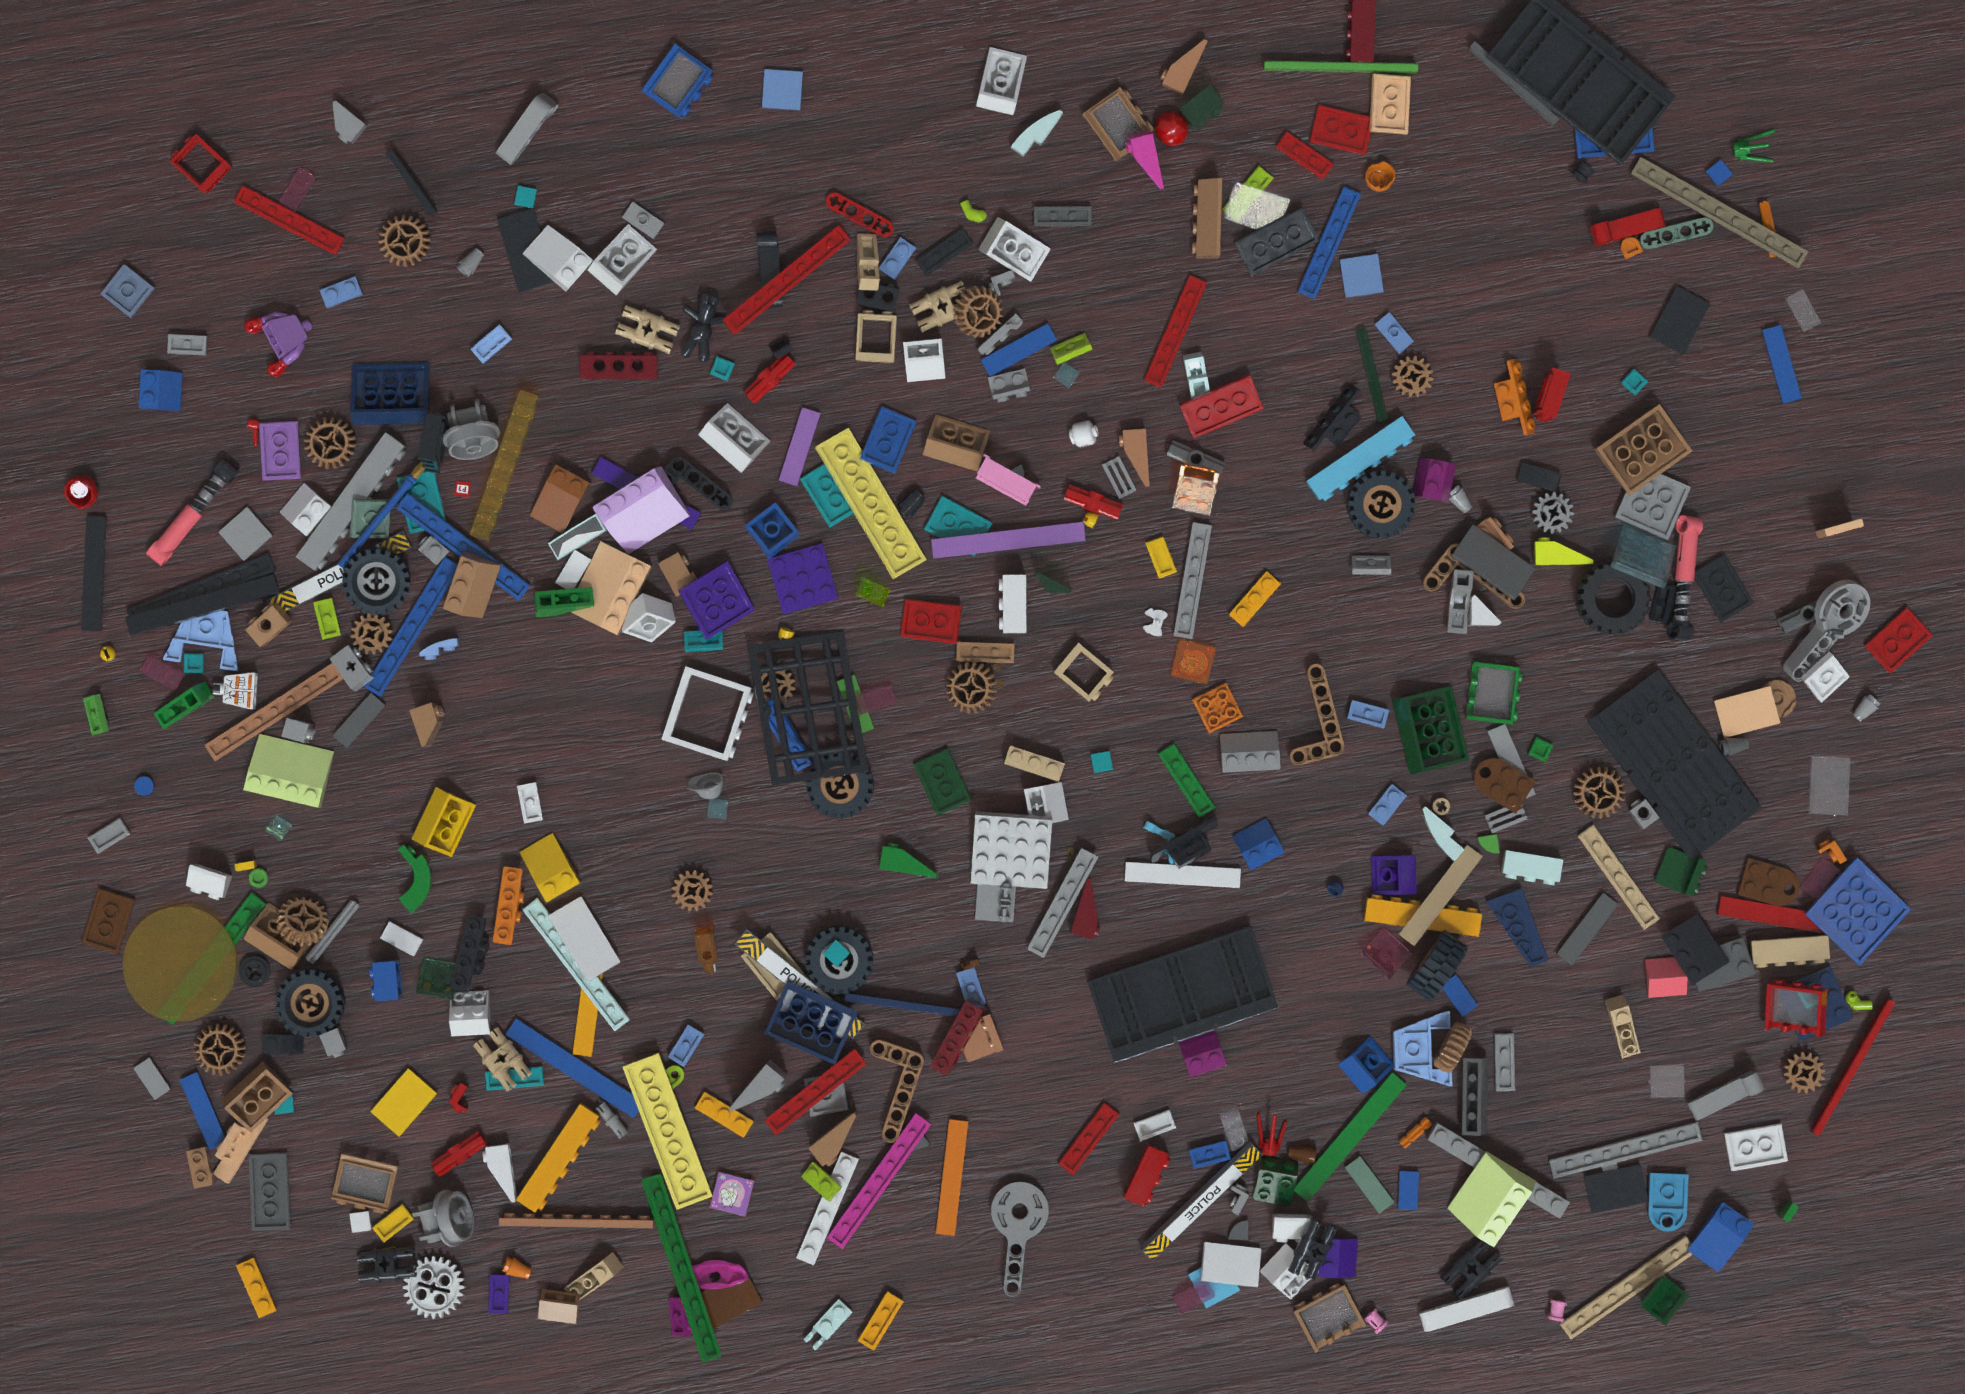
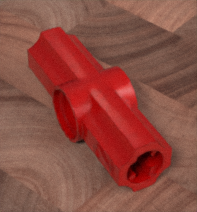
M785 354L771 366L765 368L757 376L758 379L743 393L756 404L768 391H772L796 364Z
M1069 485L1064 497L1065 501L1081 506L1084 510L1096 514L1100 513L1118 520L1123 504L1104 498L1105 496L1090 490L1086 491L1073 485Z
M479 1131L475 1132L463 1142L460 1141L448 1149L445 1154L430 1164L435 1173L440 1177L453 1167L464 1163L471 1158V1155L488 1144Z

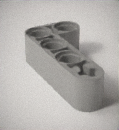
M545 93L537 95L500 145L496 154L508 164L513 165L544 121L556 111L559 104Z
M1751 1070L1689 1101L1687 1104L1697 1121L1748 1095H1756L1766 1088L1758 1072Z

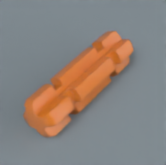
M1424 1117L1419 1125L1416 1124L1406 1133V1136L1399 1140V1143L1404 1148H1407L1411 1144L1410 1142H1414L1425 1132V1129L1432 1125L1431 1121Z

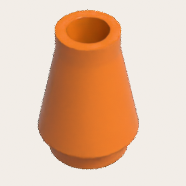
M507 1257L502 1267L505 1275L525 1279L529 1278L532 1271L531 1268L514 1257Z

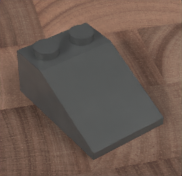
M1739 936L1719 944L1730 962L1697 982L1698 992L1756 974L1743 937Z

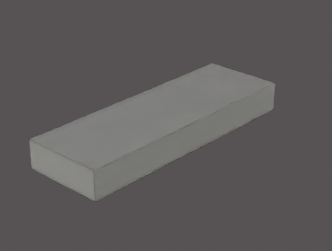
M1494 1033L1495 1091H1515L1514 1033Z

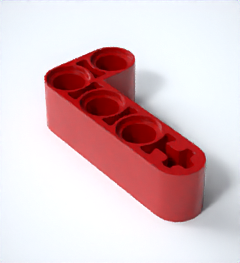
M1656 208L1614 221L1592 225L1589 230L1595 247L1666 227L1662 209Z

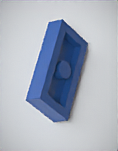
M1226 1140L1189 1149L1193 1169L1231 1160Z

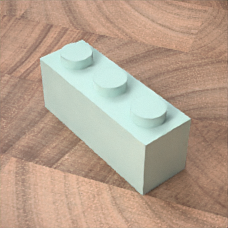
M1504 850L1501 873H1505L1506 878L1517 879V876H1523L1525 881L1535 882L1536 879H1542L1543 884L1554 885L1555 882H1560L1563 859Z

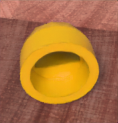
M1087 512L1083 518L1084 524L1093 528L1099 514Z
M780 627L778 637L780 640L783 638L792 639L795 632L791 629Z
M105 646L100 651V657L104 661H112L116 657V650L111 646ZM105 649H107L110 658H107Z

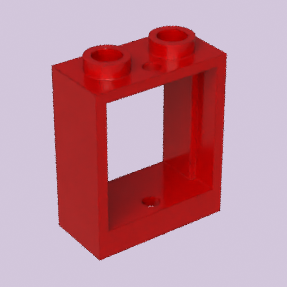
M190 135L184 142L185 146L173 153L170 162L207 195L232 166L199 135ZM198 143L221 163L202 184L180 164Z

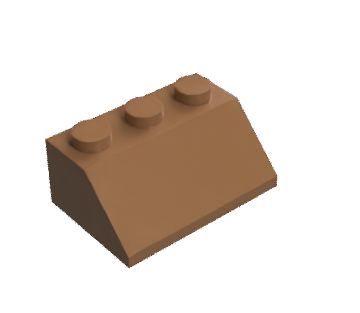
M935 414L923 455L978 472L990 430Z
M465 551L460 557L443 609L461 616L483 618L501 564Z
M429 703L409 710L421 747H428L433 744L443 723L442 717L445 716L442 705L440 706L438 703Z
M268 903L249 927L244 940L290 970H293L309 946L304 943L301 947L299 942L293 946V940L286 942L287 936L281 937V931L277 929L278 924L276 922L280 909Z
M262 1061L221 1101L224 1109L251 1133L293 1093L278 1074Z

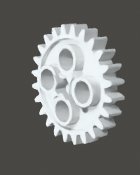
M433 1256L431 1262L428 1257H425V1263L418 1260L419 1266H416L417 1270L413 1271L417 1272V1277L404 1279L408 1285L403 1286V1289L408 1290L404 1297H410L406 1303L414 1304L411 1310L418 1308L417 1314L421 1315L424 1312V1318H428L431 1313L432 1319H436L437 1313L440 1318H443L444 1311L447 1315H450V1308L456 1310L455 1303H462L458 1299L459 1296H465L460 1290L466 1288V1286L460 1285V1282H463L465 1278L458 1277L462 1271H455L457 1265L450 1266L451 1260H447L444 1263V1257H440L439 1261H437L436 1256ZM426 1270H429L432 1274L429 1281H426L423 1277ZM444 1275L450 1278V1283L447 1286L442 1284V1277ZM418 1282L429 1285L435 1284L436 1287L449 1289L450 1293L440 1290L433 1291L432 1288L418 1285ZM421 1289H424L427 1293L424 1300L418 1296ZM439 1294H443L445 1297V1302L442 1305L437 1302Z

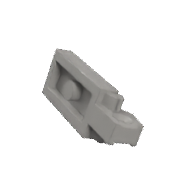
M1014 314L977 348V351L981 355L991 353L996 348L994 344L998 340L1002 342L1010 335L1008 333L1010 329H1018L1022 325V319L1017 314Z

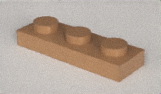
M958 642L956 661L1014 663L1015 644Z

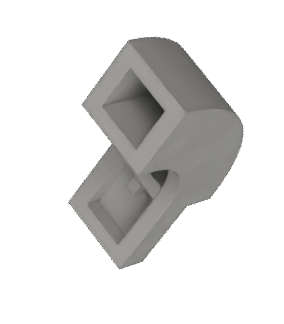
M1454 569L1448 604L1447 633H1467L1473 571Z

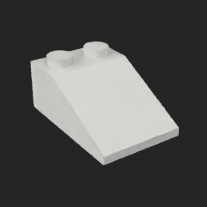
M990 47L976 106L1013 115L1027 56Z
M997 217L978 250L1031 282L1049 253L1050 248L1007 221Z
M628 224L593 261L588 271L617 295L657 249Z
M549 225L523 252L524 256L565 292L593 262L579 247Z

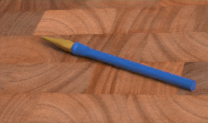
M421 462L414 468L411 475H407V479L403 481L401 487L338 562L340 567L344 568L349 560L356 554L406 491L413 486V483L417 482L416 479L425 470Z

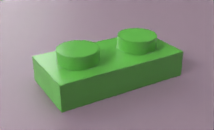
M100 694L83 698L91 734L97 735L108 732V721L105 717Z

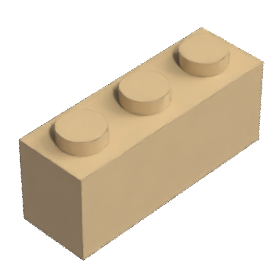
M1013 746L1009 747L1004 762L1006 765L1058 782L1065 763Z

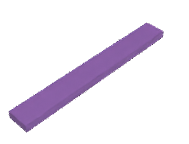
M1084 522L931 539L934 559L1086 541Z

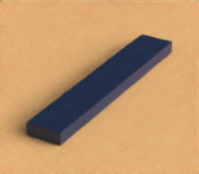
M846 993L845 1000L850 1002L955 1017L960 1012V1008L855 993Z

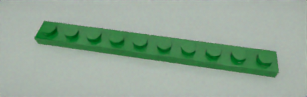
M661 1174L644 1178L641 1181L701 1361L704 1363L719 1358L722 1355Z

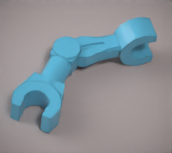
M1147 821L1143 827L1167 839V842L1175 837L1173 833L1162 830ZM1168 854V861L1172 865L1174 864L1173 860Z

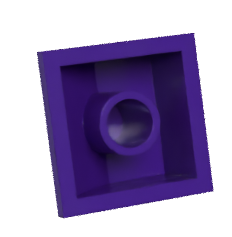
M1416 855L1371 856L1372 894H1417Z
M1333 1237L1331 1242L1333 1247L1326 1256L1325 1264L1321 1265L1317 1273L1318 1277H1356L1358 1239Z

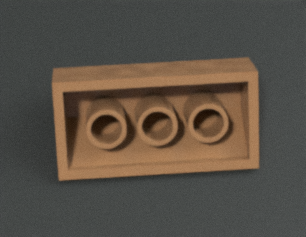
M1222 178L1200 179L1198 184H1194V196H1197V204H1193V215H1197V221L1193 223V234H1196V242H1192V253H1196V258L1219 259Z

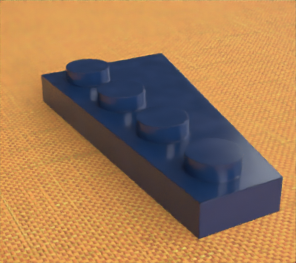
M1522 888L1486 901L1530 967L1549 961Z

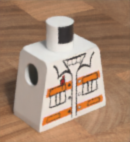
M258 673L224 676V683H213L212 692L216 695H223V703L247 709H256Z

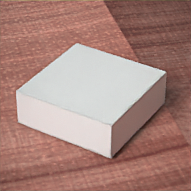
M369 1211L350 1213L352 1233L372 1230Z

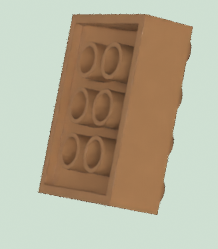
M1660 404L1655 405L1594 448V451L1629 496L1692 452Z

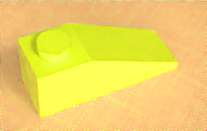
M1538 538V542H1533L1534 565L1593 564L1592 559L1555 541H1550V538Z

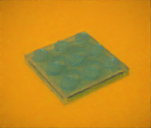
M1623 526L1620 530L1610 567L1664 589L1676 547Z

